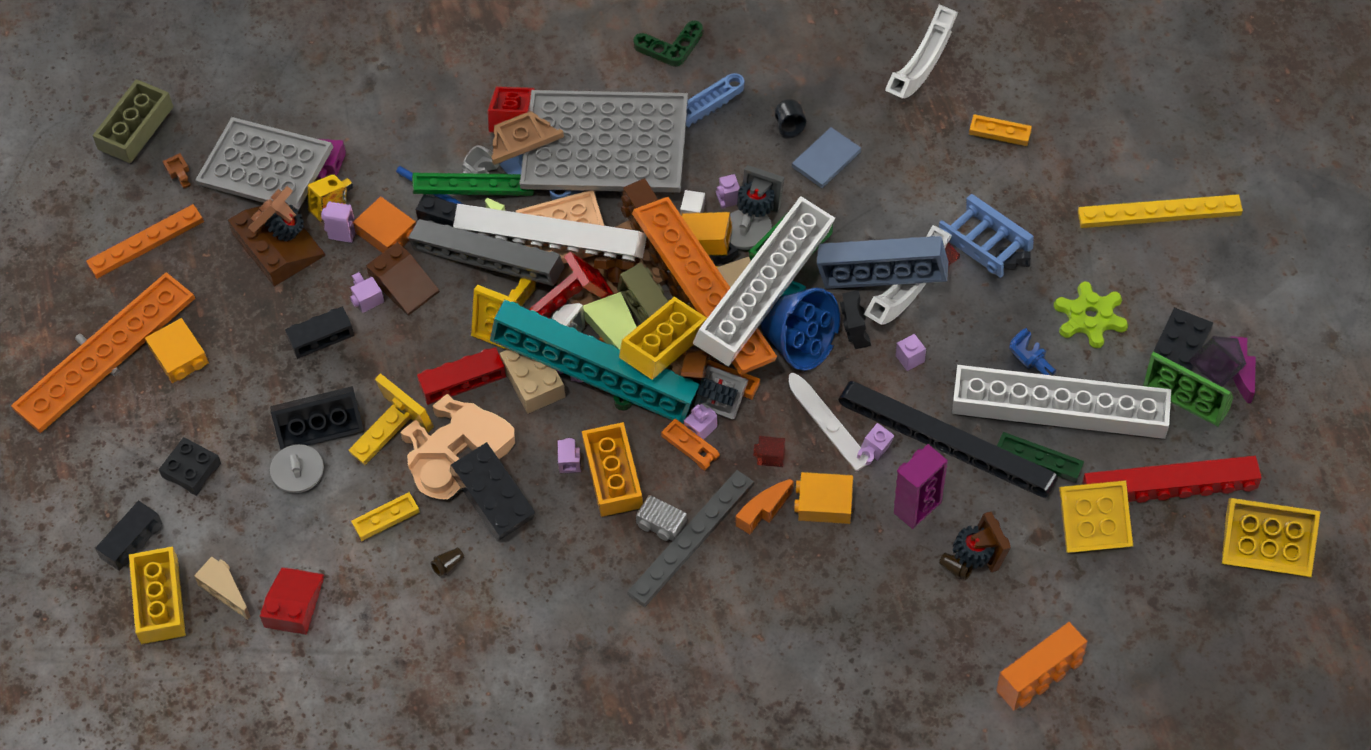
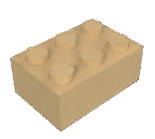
M510 349L500 352L505 373L527 414L566 397L564 384L556 369Z

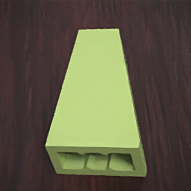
M621 292L583 305L585 321L606 344H612L620 349L622 339L637 328Z

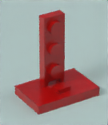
M569 252L564 258L573 270V273L528 310L536 311L538 314L549 318L556 309L565 305L567 300L579 293L583 287L601 299L614 295L598 269H594L592 265Z

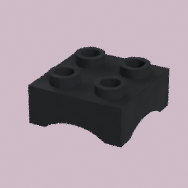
M859 290L842 293L843 302H840V306L844 315L843 323L848 341L853 342L855 349L871 346L870 337L865 331L866 325L864 320L866 315H864V307L860 306Z
M183 437L158 470L162 478L180 485L197 496L207 478L221 465V461L217 454Z

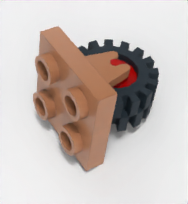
M288 186L282 191L280 189L276 190L270 197L271 199L266 200L259 208L260 210L251 217L253 222L248 228L255 232L265 224L266 227H269L268 231L273 232L274 237L278 236L279 240L291 241L304 228V225H302L304 220L301 219L302 215L297 214V209H292L293 205L290 204L288 206L285 202L293 190Z

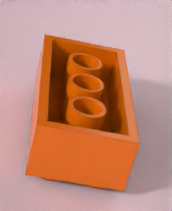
M1068 622L1001 671L996 691L1014 711L1019 707L1024 708L1031 702L1033 696L1043 694L1052 682H1059L1065 677L1068 670L1071 668L1075 670L1083 663L1087 640Z

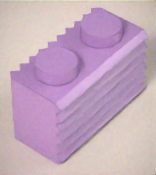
M329 201L321 214V219L325 223L324 230L327 231L329 237L328 239L352 243L356 233L353 225L355 219L351 205Z

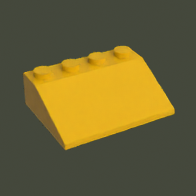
M1228 498L1222 564L1312 577L1321 511Z

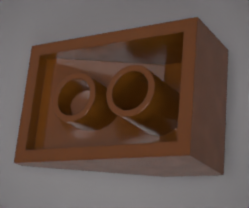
M398 242L366 265L369 278L373 277L379 288L408 316L440 292L413 256Z

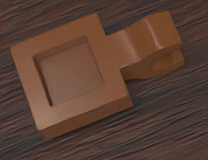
M181 153L162 161L171 179L178 177L183 189L191 186L186 175L190 170Z

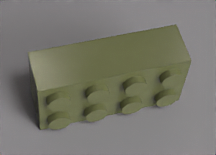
M136 79L93 134L97 149L131 164L172 110L173 104L169 92Z

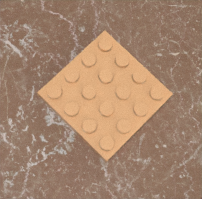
M590 190L516 210V213L604 226L594 191ZM525 240V246L537 247L540 250L553 251L560 254L563 264L567 263L564 256L569 252H572L581 259L594 256L585 253V249L573 252L568 251L566 246H561V249L550 248L549 244L543 243V247L531 245V241Z

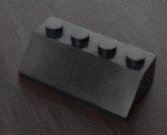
M353 386L270 406L280 450L292 445H311L364 432Z

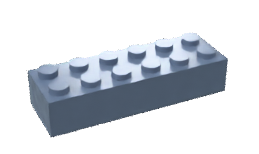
M942 236L819 244L817 266L825 289L947 282L949 262Z

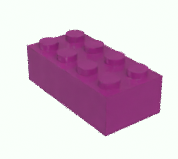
M929 444L923 449L919 448L913 454L912 459L908 463H902L897 470L894 514L911 529H914L941 504L943 499L948 460Z

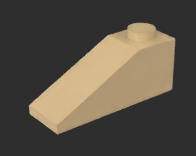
M211 557L194 575L198 586L248 620L251 616L229 571V565L221 559L217 561Z

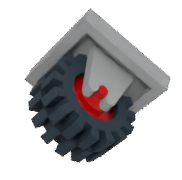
M708 365L706 377L700 381L694 405L702 404L706 408H711L719 415L735 420L748 379Z

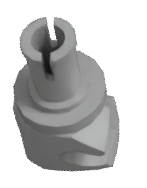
M477 145L466 155L462 165L463 173L489 174L488 171L497 169L499 163L493 165V152Z

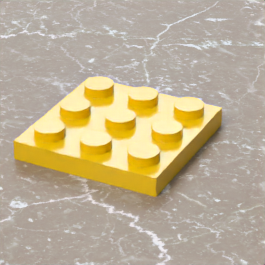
M1126 481L1059 487L1066 553L1133 546Z

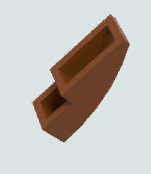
M688 349L684 358L681 376L706 377L709 354L703 350Z

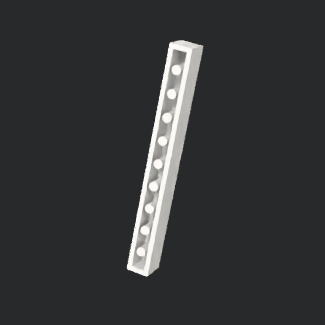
M457 204L453 228L466 229L470 232L482 233L489 237L490 235H495L496 239L501 238L507 241V238H513V242L525 244V240L531 241V245L543 247V243L549 244L550 248L561 249V246H566L568 251L573 252L585 249V253L592 255L604 252V256L616 258V255H623L622 259L635 261V257L643 259L647 238L645 233L635 230Z

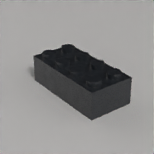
M487 442L451 464L449 472L497 542L534 518L535 511Z

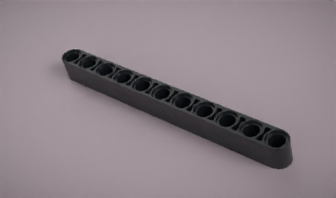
M849 381L838 399L839 403L847 409L926 445L929 444L943 453L1042 498L1049 496L1058 480L1054 472L857 382Z

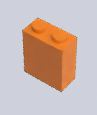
M380 196L353 221V225L357 235L383 253L396 242L401 246H405L409 242L408 237L415 227L416 221Z

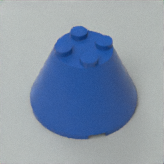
M811 288L781 296L761 322L763 335L768 338L789 365L800 370H810L820 365L831 352L834 346L831 345L834 334L839 332L840 310L837 300L831 292L822 288Z

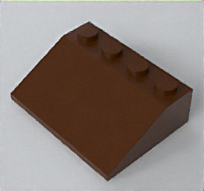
M261 206L243 210L228 219L234 237L274 287L326 256L305 228L291 241L279 240L278 236L274 237L273 232H269V227H266L265 224L255 232L251 231L248 228L253 222L251 217L260 210Z

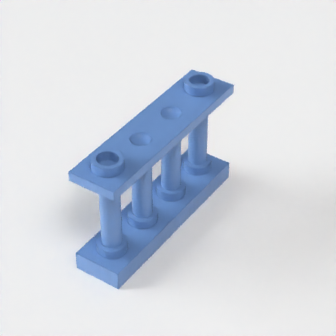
M973 194L966 198V212L954 223L948 225L943 220L939 222V228L952 235L949 240L950 243L982 264L990 273L996 274L1000 278L1003 276L1004 271L1003 262L1015 251L1022 249L1030 252L1033 249L1034 236ZM971 217H976L982 221L966 236L957 231ZM987 227L995 230L997 233L981 247L973 242ZM1002 238L1011 241L1012 244L997 258L988 252Z

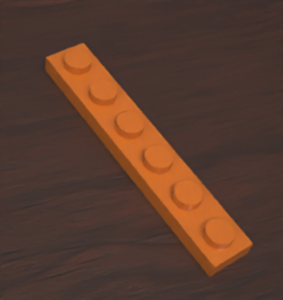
M194 204L86 260L87 265L96 279L198 226L204 222L203 217Z

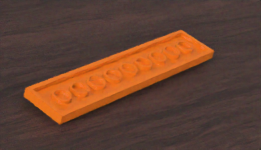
M669 197L634 209L632 215L693 306L700 314L708 318L730 289L726 280ZM757 328L732 361V364L739 374L742 375L774 362L777 355Z
M166 272L11 405L12 409L39 433H42L111 373L114 368L119 366L146 342L145 337L160 330L195 299L194 294Z

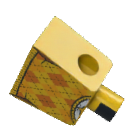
M329 175L308 185V210L320 222L324 221L321 219L323 208H326L329 201L339 204L343 203V205L346 204V192L353 189L352 182L348 178L341 181L335 175Z

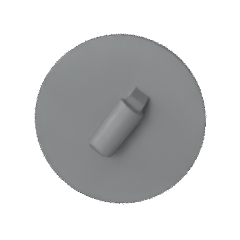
M736 210L730 214L733 226L730 243L737 249H752L772 229L771 220L766 214L763 217L761 214H759V217H755L752 214V217H750L748 213L743 214V210Z
M292 445L282 449L275 455L270 465L272 481L279 489L288 493H302L310 490L320 481L324 471V464L320 454L307 445Z

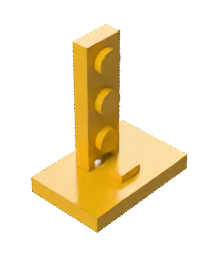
M521 278L515 290H511L509 297L477 285L473 294L471 336L507 350L508 348L490 341L494 318L504 299L515 302L522 307L535 291L536 281Z
M381 373L375 378V381L384 398L393 405L348 450L364 466L410 419L413 421L417 420L420 427L425 428L428 433L434 428L426 410Z

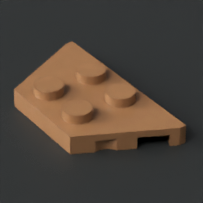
M532 111L494 125L493 165L561 139L564 137V133L560 128L558 130L553 128L550 122L539 118Z

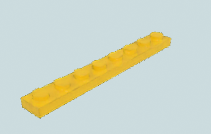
M1239 194L1078 207L1081 228L1242 216L1243 212Z

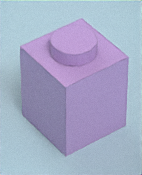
M915 334L897 343L896 357L906 371L925 362L926 348Z

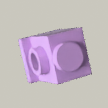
M735 174L719 178L716 195L721 208L737 205L740 187Z
M566 438L558 440L559 473L581 472L580 447L576 448L575 439Z

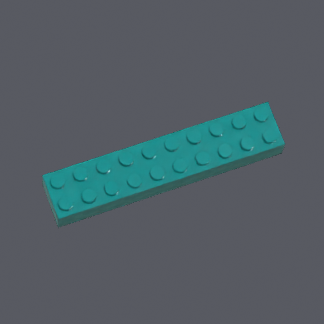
M504 299L494 318L490 341L668 419L674 420L676 418L682 424L684 423L699 387V384L692 379L675 374L672 370L664 369L652 380L620 359V349L614 345L606 344L593 336L577 331L573 327H567L554 319L546 318L536 311L519 306L515 302Z

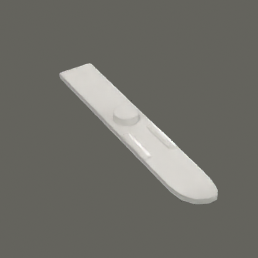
M795 373L789 374V386L793 395L852 468L857 472L867 466L868 456L862 455L859 459L857 458L861 447L813 388Z

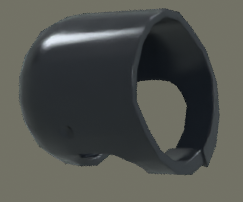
M786 99L776 106L774 114L782 137L792 138L799 135L804 130L807 122L801 105L796 100ZM794 122L796 125L794 131L786 132L781 128L782 123Z

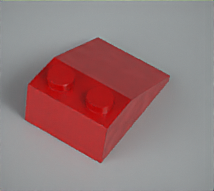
M496 87L488 108L489 132H494V125L529 112L531 91L534 88Z
M282 567L265 597L260 613V619L264 628L307 635L324 580V574Z

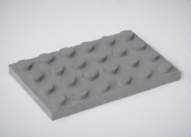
M231 117L195 181L201 186L263 203L271 199L270 197L276 190L280 189L282 191L288 186L293 192L285 202L288 206L290 204L293 205L292 209L299 210L308 194V185L316 180L333 149V145L331 142Z

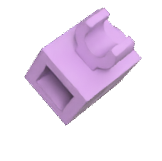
M359 272L352 275L355 285L350 287L352 292L350 299L355 308L359 307L361 312L364 313L384 303L382 291L373 277L364 280Z
M697 404L691 410L692 413L684 420V425L704 440L717 427V415L711 408Z
M877 423L865 437L857 458L859 459L862 455H867V466L872 463L873 458L878 461L891 445L895 435Z

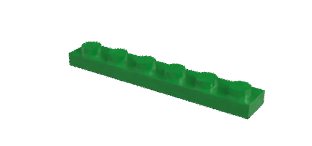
M412 174L413 194L533 196L534 189H520L521 174Z

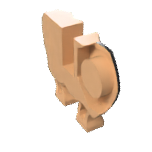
M446 394L433 405V411L437 417L451 418L450 424L439 428L430 436L425 428L420 427L419 422L414 420L400 432L402 440L405 443H412L414 446V450L407 455L408 468L413 475L419 492L438 500H449L461 490L449 470L451 464L459 460L457 456L467 447L473 451L487 442L498 459L507 455L515 444L514 428L505 419L481 409L474 403H463L453 400Z

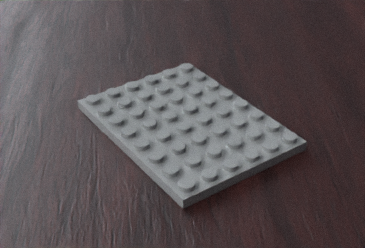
M532 90L529 112L532 111L539 118L550 122L553 128L557 130L560 128L564 133V137L523 154L520 189L623 191V187L645 178L653 192H681L688 93Z

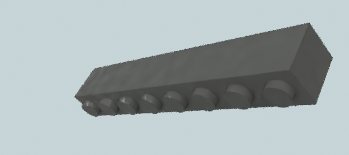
M419 219L408 237L413 249L416 251L552 286L555 285L564 269L561 256L556 252L524 246L518 242H508L501 238L496 239L482 233L477 234L466 229L461 230L450 225L437 224L430 220Z

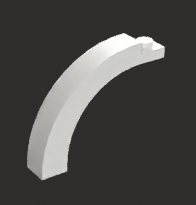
M942 5L938 6L930 27L916 53L902 70L892 73L885 91L901 98H907L923 84L947 44L952 33L950 30L958 12Z
M932 225L926 236H942L945 248L952 237L950 233L935 225ZM926 283L893 285L883 294L872 298L864 315L881 325L889 323L911 304Z

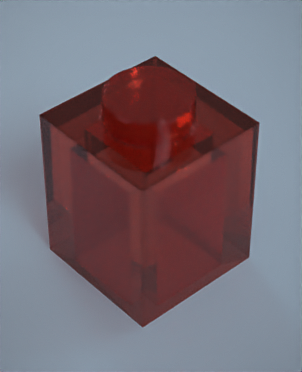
M759 436V444H754L753 456L757 457V465L783 467L785 438Z

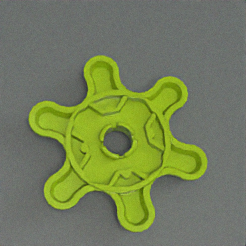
M1084 281L1077 287L1079 294L1077 299L1070 300L1059 297L1054 301V309L1068 316V322L1064 323L1059 329V334L1064 338H1070L1076 333H1084L1087 335L1091 347L1101 348L1104 345L1103 333L1106 330H1115L1121 333L1128 329L1127 320L1113 313V309L1122 303V297L1116 291L1101 297L1093 292L1089 282ZM1086 311H1096V316H1088Z

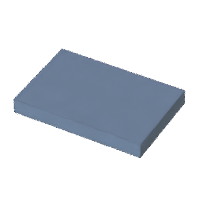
M830 127L792 163V168L823 188L861 152V148Z

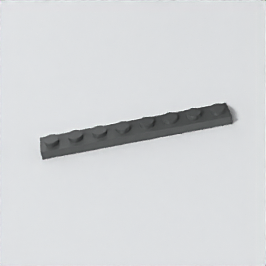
M736 470L627 591L628 596L643 607H646L754 486V481Z

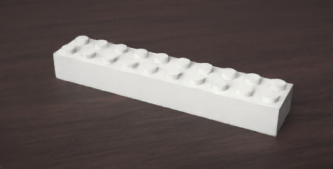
M800 196L700 327L693 344L729 367L827 235L835 218Z
M957 365L952 414L1165 439L1169 428L1171 389Z

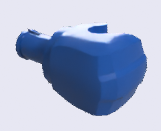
M1027 328L1020 331L1011 340L1010 351L1027 368L1036 367L1042 375H1050L1046 371L1047 369L1054 375L1056 369L1044 358L1046 354L1045 349H1040V344L1036 342L1033 350L1028 351L1031 332Z

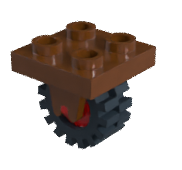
M987 512L983 514L978 525H975L973 529L970 525L966 529L964 527L959 531L953 543L952 551L956 553L954 556L956 559L961 558L959 563H967L966 567L969 568L972 564L973 568L977 569L978 565L981 568L987 564L992 573L1000 569L1011 547L1008 538L1004 536L1000 528L999 521L995 519L992 512Z

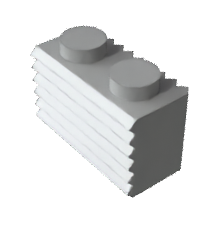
M649 495L636 514V523L644 531L648 532L651 530L657 533V536L664 541H668V539L673 541L686 525L687 513Z

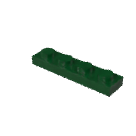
M1005 432L1002 433L997 444L998 447L1075 483L1084 465V461Z

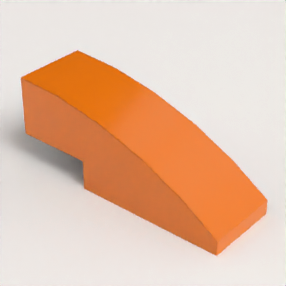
M788 479L777 483L750 500L735 516L736 527L751 534L762 519L770 523L792 494L793 480Z

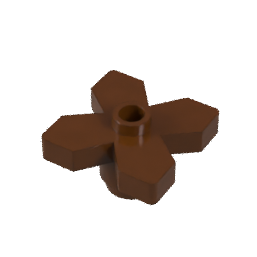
M600 252L598 258L594 259V269H607L609 281L618 283L620 274L636 266L640 262V258L635 257V261L622 259L623 255H616V258L604 256V252Z

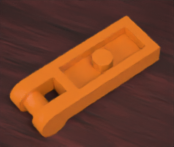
M676 418L661 432V437L696 462L704 471L710 466L712 460L715 461L720 456L713 446ZM702 451L707 453L704 457L700 455Z

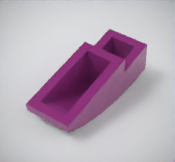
M1230 336L1227 346L1230 372L1244 400L1247 403H1252L1255 394L1256 357L1247 356L1248 338Z

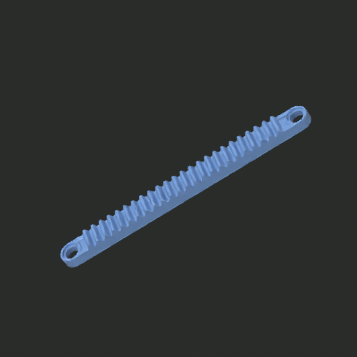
M732 73L690 98L687 107L686 127L689 128L691 123L695 124L698 119L702 120L704 115L708 116L711 111L715 112L717 107L721 108L724 103L727 104L730 99L740 94L744 90V78L740 74ZM737 81L740 85L733 87L730 83ZM550 190V197L552 200L582 193L583 190H565V193L561 195L555 194L556 190Z

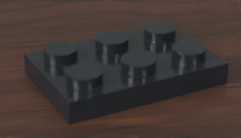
M1174 307L1153 352L1192 371L1211 331L1213 322Z

